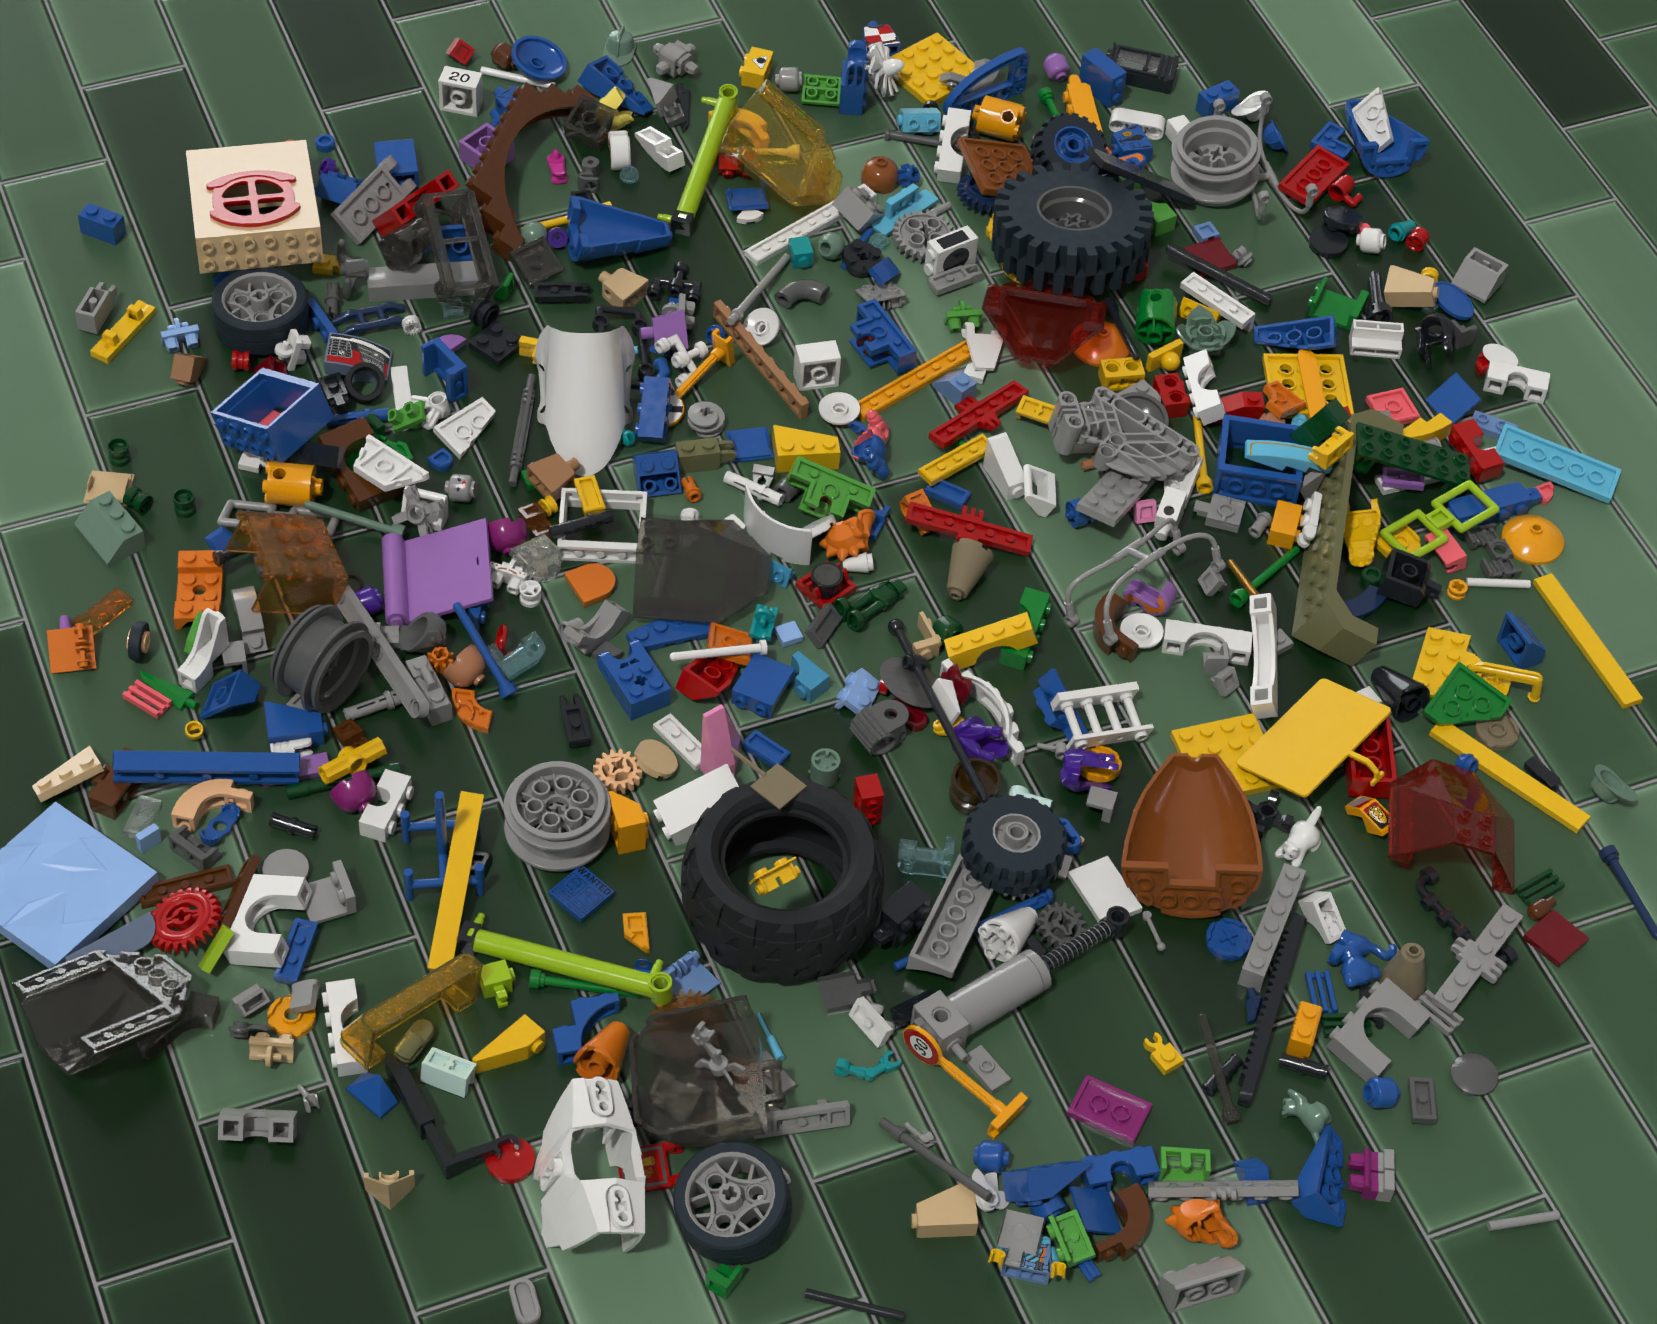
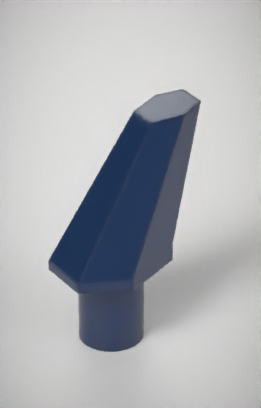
M1253 987L1246 990L1249 998L1246 1000L1248 1025L1256 1021L1263 1001L1261 995H1257Z

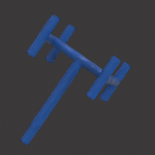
M442 791L435 793V821L410 822V813L408 811L400 813L402 842L405 844L411 842L412 831L436 830L439 878L413 880V870L411 868L404 869V889L407 901L414 900V889L443 887L448 862L447 829H454L456 819L446 820L444 793ZM479 822V827H478V832H477V838H476V839H479V838L481 837V823H480V822ZM481 863L475 865V875L469 876L468 885H475L477 896L485 894L484 865Z

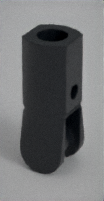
M1536 756L1529 758L1523 768L1534 779L1556 793L1559 788L1560 778L1550 771Z

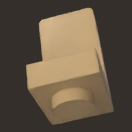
M923 611L919 612L917 626L925 640L914 642L912 649L915 654H919L929 660L939 656L942 642L940 636L935 634L932 628L931 619L927 618Z

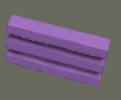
M1382 467V487L1424 490V476L1398 468Z

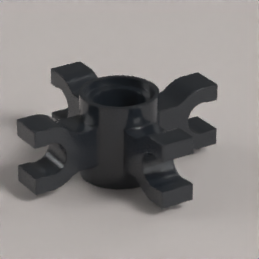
M1272 789L1267 801H1262L1255 805L1248 800L1254 814L1260 841L1264 831L1270 830L1273 826L1289 833L1294 817L1291 815L1277 813L1278 808L1276 804L1280 792Z

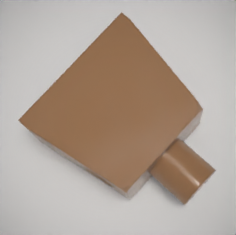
M554 454L527 465V479L544 498L550 495L557 501L561 497L562 488H572L574 486L575 471L580 469V464L574 457L565 461L559 454Z

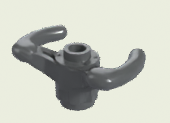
M341 239L337 244V261L340 263L341 276H345L342 296L343 299L349 300L355 281L369 276L368 260L352 259L346 256V241Z

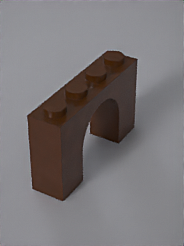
M365 417L328 431L318 437V444L344 447L342 468L328 467V469L336 475L340 489L345 490L349 504L352 507L355 506L358 513L404 493V487L384 492L347 467L345 459L351 453L360 450L362 447L364 448L367 435L370 434L374 437V432Z

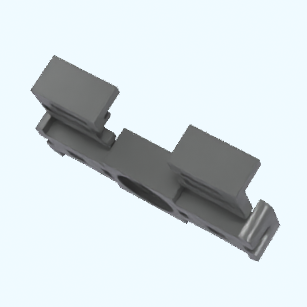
M1496 523L1480 525L1478 531L1470 532L1467 530L1464 532L1463 537L1470 549H1476L1479 545H1482V547L1486 545L1485 549L1492 563L1482 558L1480 567L1487 578L1491 579L1503 575L1502 579H1510L1511 576L1513 578L1520 576L1522 568L1516 569L1512 562V550L1505 538L1499 539L1495 532ZM1494 549H1501L1504 551V554H1498Z

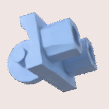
M174 318V325L167 326V331L161 332L162 346L166 347L168 353L179 351L178 343L186 341L188 349L198 348V324L188 326L187 322L180 323L178 318Z

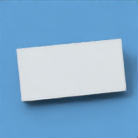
M1353 319L1349 334L1350 355L1400 359L1404 334L1403 323Z

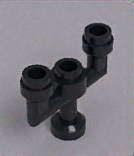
M677 262L673 267L675 278L654 276L652 285L648 287L647 296L651 300H658L662 293L661 285L668 286V292L672 297H679V293H683L684 288H688L691 290L688 291L687 301L695 302V305H697L702 296L700 293L702 282L683 280V277L688 275L690 268L684 262Z

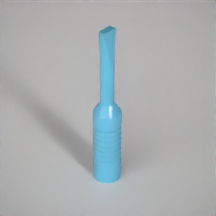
M757 1013L759 1023L766 1034V1042L776 1061L784 1060L785 1056L775 1036L770 1034L761 1014Z

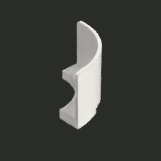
M745 484L743 517L749 536H752L758 543V547L769 555L773 553L782 557V561L792 564L810 565L812 530L788 526L768 516L754 501L749 484Z

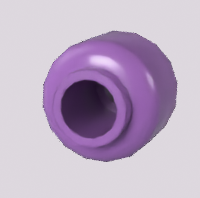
M1052 53L1045 58L1043 68L1051 81H1064L1071 70L1063 54Z

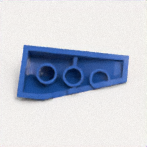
M1330 1124L1325 1126L1297 1179L1299 1196H1293L1291 1202L1304 1218L1341 1227L1343 1226L1346 1212V1201L1341 1198V1189L1345 1188V1180L1342 1179L1340 1168L1344 1166L1343 1140Z

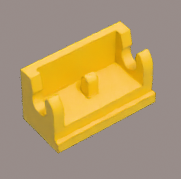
M1023 395L1016 410V419L1021 420V417L1024 416L1048 425L1055 406Z
M1337 426L1335 430L1341 433L1342 436L1334 432L1321 446H1313L1311 448L1313 452L1308 454L1307 459L1324 470L1328 469L1352 448L1355 433Z

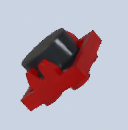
M828 560L817 564L811 572L797 580L795 587L820 609L825 603L831 602L833 605V601L838 597H849L857 589V585L849 579L847 569H841L839 562L834 564Z

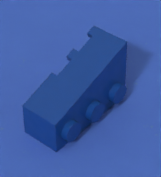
M644 376V383H640L642 402L638 403L637 414L640 415L639 423L635 425V435H638L640 442L666 444L669 427L668 415L669 411L672 410L670 397L675 394L670 378Z

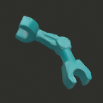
M892 1050L887 1051L881 1057L878 1064L870 1068L853 1066L848 1060L838 1058L834 1074L837 1076L851 1074L872 1082L883 1072L889 1073L898 1070L901 1060L899 1059L894 1063L889 1061L894 1054Z

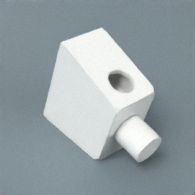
M1169 486L1166 487L1156 513L1154 528L1167 518H1173L1177 526H1179L1184 514L1187 492ZM1171 523L1165 525L1154 536L1162 541L1166 540L1167 536L1173 537Z

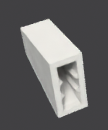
M1004 432L987 438L983 467L1006 501L1020 498L1024 495V474L1007 433Z

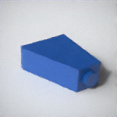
M269 701L264 702L269 749L270 743L287 742L302 738H311L312 745L310 746L325 745L324 736L328 735L327 722H322L321 713L308 712L305 709Z

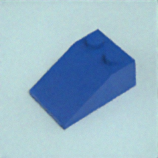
M1090 1160L1062 1161L1002 1172L1005 1201L1015 1202L1016 1206L1043 1204V1199L1055 1196L1091 1166Z

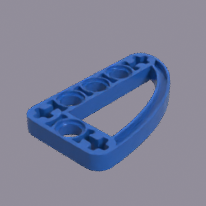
M1019 47L990 60L974 70L948 95L943 106V112L947 115L948 107L971 110L973 112L975 105L981 106L982 99L986 95L1006 100L1021 94L1026 87L1030 60L1029 53L1023 47ZM1009 65L1008 78L1006 80L966 94L981 80Z

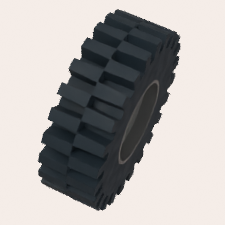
M1061 162L1051 163V170L1049 172L1042 165L1033 166L1032 175L1025 170L1019 171L1016 180L1008 178L1005 181L1004 188H999L997 199H995L991 250L995 251L994 258L996 262L1003 263V270L1008 275L1016 272V280L1022 284L1033 278V289L1042 291L1047 284L1053 285V294L1062 295L1064 287L1072 288L1073 296L1076 297L1083 296L1084 288L1087 287L1090 288L1093 295L1103 294L1104 284L1112 291H1116L1121 288L1122 281L1130 284L1135 280V274L1141 275L1144 271L1145 262H1148L1154 219L1151 200H1145L1146 192L1142 188L1134 190L1135 182L1131 179L1119 182V176L1114 173L1108 172L1105 176L1100 175L1101 168L1097 165H1092L1088 172L1081 171V163L1072 162L1071 170H1064Z

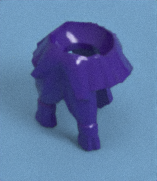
M975 715L961 721L953 728L968 758L978 757L993 763L995 756L997 758H1004L1009 754L1010 746L1007 740L1000 739L1003 727L986 726L984 721Z
M1082 748L1065 751L1062 758L1064 761L1063 768L1060 771L1062 786L1074 792L1090 791L1091 785L1112 790L1110 784L1086 781L1079 778L1082 765L1118 770L1119 765L1117 763L1107 762H1115V755L1084 751Z

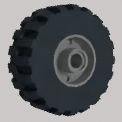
M1003 794L1000 797L995 798L994 796L985 800V803L978 804L974 811L969 814L963 831L960 851L966 869L971 871L972 877L976 881L979 880L982 886L987 889L996 890V893L999 894L1007 893L1011 894V896L1029 895L1035 893L1037 889L1040 891L1046 888L1049 882L1051 883L1057 878L1067 849V834L1064 826L1061 825L1059 817L1053 814L1051 808L1046 804L1042 805L1037 799L1032 797L1031 799L1026 798L1020 794H1016V796Z

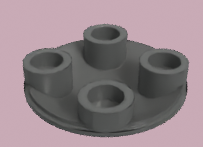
M1472 1053L1464 1054L1456 1058L1451 1066L1452 1080L1460 1088V1092L1464 1096L1484 1095L1496 1088L1498 1071L1494 1064L1484 1056Z

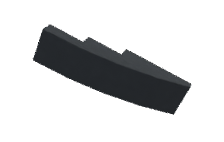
M306 442L285 461L342 468L344 447Z

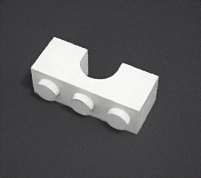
M1490 360L1483 391L1503 395L1506 387L1516 386L1523 391V400L1543 404L1548 391L1550 373Z
M385 769L377 785L378 800L384 801L386 804L383 806L367 804L359 820L360 835L386 843L389 835L394 834L397 825L396 821L400 817V813L405 811L407 799L410 800L414 793L411 776Z

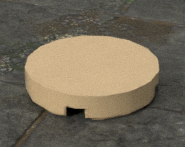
M652 739L644 740L639 743L634 752V756L638 759L636 761L638 766L652 777L658 778L661 776L664 777L663 779H667L677 769L676 756L666 745Z

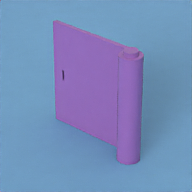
M486 518L404 541L402 536L396 533H389L382 537L385 621L388 626L399 625L400 628L402 625H408L417 616L425 612H434L438 615L455 612L453 609L455 602H460L463 608L466 609L494 601L488 522Z

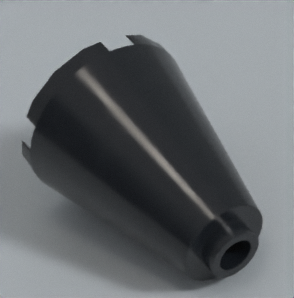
M1387 666L1377 667L1371 674L1372 684L1385 704L1390 707L1393 716L1399 721L1412 720L1419 715L1417 711L1421 707L1423 709L1426 707L1430 698V691L1425 684Z

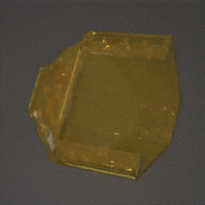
M766 79L728 124L718 150L747 176L794 207L826 205L834 201L842 180V174L840 170L836 169L833 162L836 158L831 145H827L824 138L826 135L825 129L769 79Z

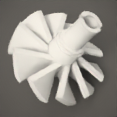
M881 41L868 46L870 50L866 55V58L871 61L870 65L866 67V69H869L868 80L871 82L875 81V89H877L879 82L882 97H885L886 93L888 97L894 96L893 90L896 93L899 90L892 77L899 81L897 73L903 69L904 62L900 59L891 58L889 56L890 49L884 46Z

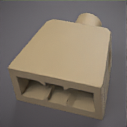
M619 268L612 275L606 271L599 275L598 280L602 283V296L612 306L632 308L647 296L649 280L631 271Z

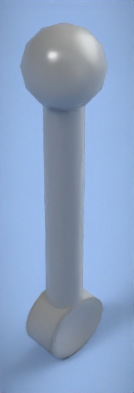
M1144 911L1142 918L1147 921L1157 942V949L1164 951L1166 945L1161 942L1151 920L1152 913Z

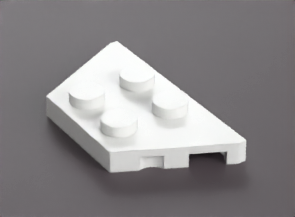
M370 434L367 435L364 448H361L359 457L353 465L356 474L384 492L429 479L428 471Z

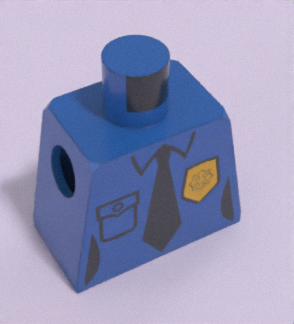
M1139 124L1112 134L1111 144L1107 145L1113 156L1118 158L1139 152L1146 156V163L1151 162L1153 146Z

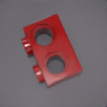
M1178 373L1155 375L1152 387L1159 393L1161 404L1165 407L1168 418L1187 416L1191 400L1189 395H1186L1184 381L1180 380Z
M871 774L855 777L852 805L864 813L871 825L881 822L884 793L878 775Z

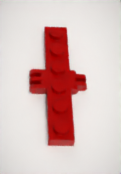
M1013 380L981 401L968 396L960 401V403L954 405L955 410L960 414L929 432L928 439L940 448L945 449L977 428H986L992 432L1001 426L998 415L1019 403L1023 395L1028 396L1029 390Z
M911 501L909 503L905 520L907 524L954 536L956 541H959L960 538H967L978 541L986 546L1026 557L1030 553L1033 535L982 521L983 510H979L978 516H975L976 508L971 507L970 514L966 513L968 506L963 505L961 515Z

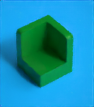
M722 1263L717 1270L711 1268L705 1276V1288L726 1300L742 1280L744 1267L739 1264L733 1270Z

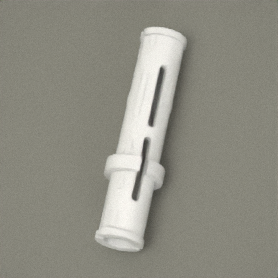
M730 470L724 476V483L742 491H745V484H749L751 494L760 501L765 500L778 507L784 501V494L770 489L766 484H758Z

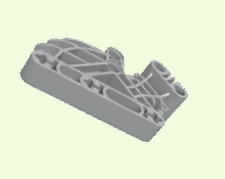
M1102 386L1095 389L1090 402L1078 403L1077 397L1069 391L1061 392L1048 422L1050 433H1052V438H1054L1053 443L1058 453L1070 455L1074 450L1076 442L1081 445L1086 444V442L1095 445L1098 443L1100 445L1093 459V465L1096 469L1107 471L1112 468L1146 482L1150 481L1151 478L1164 481L1168 475L1180 476L1183 469L1188 470L1193 467L1200 452L1199 447L1195 443L1112 390ZM1100 435L1102 440H1099L1096 436Z

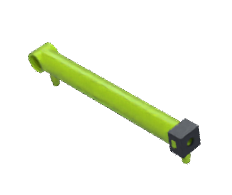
M725 84L720 87L718 99L711 97L701 98L702 103L715 106L679 205L677 210L674 209L672 216L667 214H658L657 216L658 220L671 223L672 233L686 236L691 235L700 201L732 114L738 106V89L732 84Z
M479 913L474 922L465 920L457 937L458 950L463 954L475 956L476 952L505 959L648 997L657 1005H666L673 999V981L669 974L661 972L663 961L660 959L656 960L651 972L646 973L483 930L481 928L485 918L483 913Z

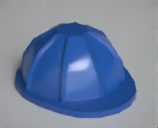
M1272 119L1271 123L1263 131V139L1270 148H1284L1286 153H1288L1289 151L1283 137Z

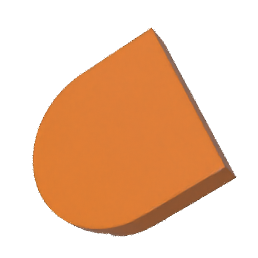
M586 564L564 573V578L584 607L608 598L615 588L614 573L608 567L601 564Z

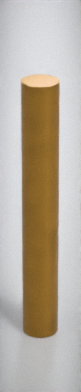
M1233 559L1228 560L1227 566L1250 596L1258 595V591Z

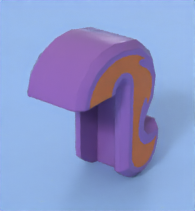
M1133 579L1123 592V598L1129 605L1135 607L1139 604L1144 611L1154 616L1165 615L1177 596L1176 588L1169 580L1163 589L1159 591L1139 579Z

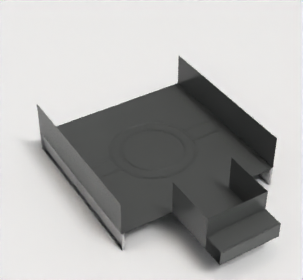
M854 970L818 977L817 981L826 1007L827 1016L849 1012L857 998L877 993L873 979H860L856 983Z

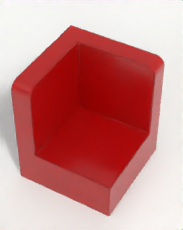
M455 37L446 54L461 64L466 65L476 49L460 38Z

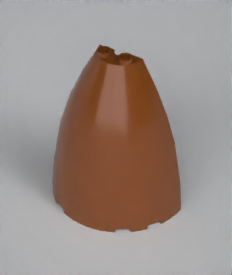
M1172 753L1149 781L1133 810L1122 855L1121 870L1123 880L1127 888H1130L1136 894V898L1146 906L1152 905L1159 908L1163 914L1181 918L1221 915L1223 910L1229 908L1236 909L1247 902V897L1256 892L1261 883L1263 862L1254 814L1245 793L1218 754H1201L1199 758H1191L1188 753Z

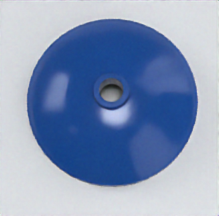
M524 36L516 40L511 49V57L516 67L532 79L539 81L556 80L566 70L567 60L564 53L556 44L545 38Z

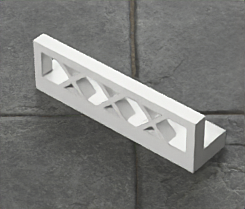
M1195 272L1191 273L1181 282L1180 288L1209 308L1220 312L1221 316L1237 324L1236 326L1246 330L1248 333L1253 330L1256 313Z

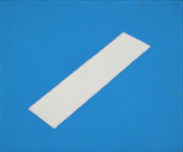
M407 366L390 367L396 410L403 408L404 404L409 402L411 398Z

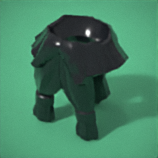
M1440 313L1427 315L1417 323L1414 332H1417V351L1425 355L1426 366L1428 369H1432L1430 345L1438 346L1444 344L1447 355H1452L1454 327L1452 322L1444 314ZM1438 325L1442 327L1443 331L1435 333L1429 331L1428 328Z

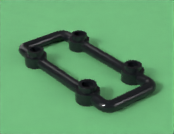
M597 306L592 321L593 330L597 333L606 332L609 325V319L603 313L634 316L635 320L631 330L638 339L641 360L637 374L641 381H644V376L653 377L655 367L649 363L646 340H641L640 328L649 327L648 322L643 319L642 313L638 309L630 307ZM631 381L630 389L640 390V383L644 382Z

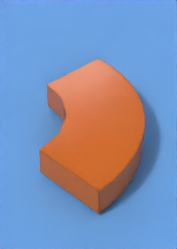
M453 688L452 704L459 719L474 730L489 733L493 711L484 709L477 703L474 690Z

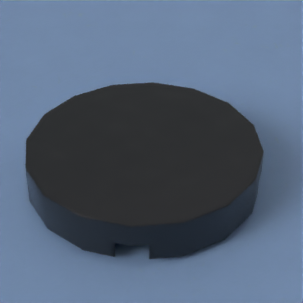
M1322 226L1311 232L1308 244L1309 248L1316 255L1319 253L1324 258H1337L1346 251L1348 239L1339 229L1338 231H1331L1327 229V226Z

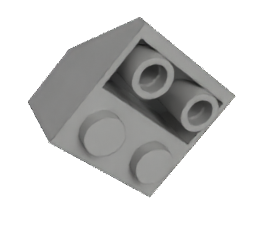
M847 186L832 203L861 232H864L868 227L871 228V224L885 215L882 212L884 208L876 201L873 202L869 198L871 195L864 188Z
M1474 247L1464 258L1451 284L1471 297L1485 303L1504 282L1509 265Z

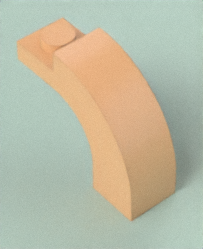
M213 779L201 782L188 789L176 802L171 813L173 828L178 829L182 825H186L189 827L187 830L196 832L200 820L207 812L216 808H222V805L228 803H235V805L240 807L241 811L252 813L255 806L253 792L242 788H235L234 780Z

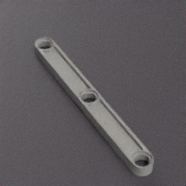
M335 585L332 593L335 604L341 610L348 623L360 621L368 627L369 634L374 642L372 659L412 718L427 717L429 703L352 588L349 585Z

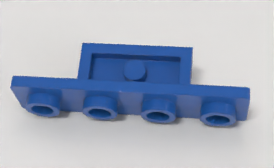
M1051 668L1038 680L1040 687L1035 689L1033 694L1037 699V706L1045 715V722L1052 728L1055 727L1062 730L1069 742L1073 734L1065 712L1062 710L1053 711L1050 705L1057 693L1067 692L1057 670ZM1073 708L1082 734H1089L1077 709Z

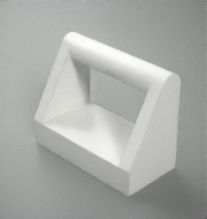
M1026 464L1023 466L1024 499L1039 516L1046 518L1056 507L1055 474ZM1032 481L1037 486V495L1033 494Z
M417 488L420 498L432 501L443 499L445 507L430 513L429 517H427L433 530L442 531L449 516L448 496ZM404 494L401 512L406 511L410 506ZM415 507L416 514L422 516L421 510ZM409 520L404 521L405 523L417 525L415 523H411Z

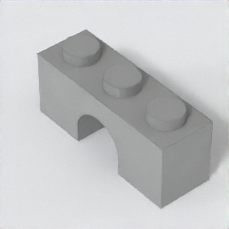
M223 1108L218 1116V1140L243 1141L246 1137L262 1136L267 1137L268 1142L293 1143L297 1136V1111Z

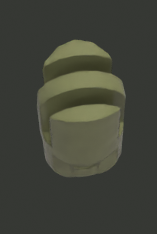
M419 1019L414 1022L396 1044L393 1056L397 1064L404 1061L406 1066H408L432 1039L434 1026L429 1020Z

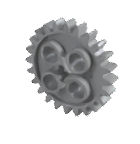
M919 209L918 213H916L914 210H911L910 215L905 212L904 217L899 216L898 221H895L892 230V240L895 241L894 246L899 247L898 252L905 251L904 257L911 255L912 261L918 258L919 263H921L926 258L927 241L952 232L954 226L949 225L950 220L943 221V215L937 217V212L930 214V211L927 209L926 213H923Z

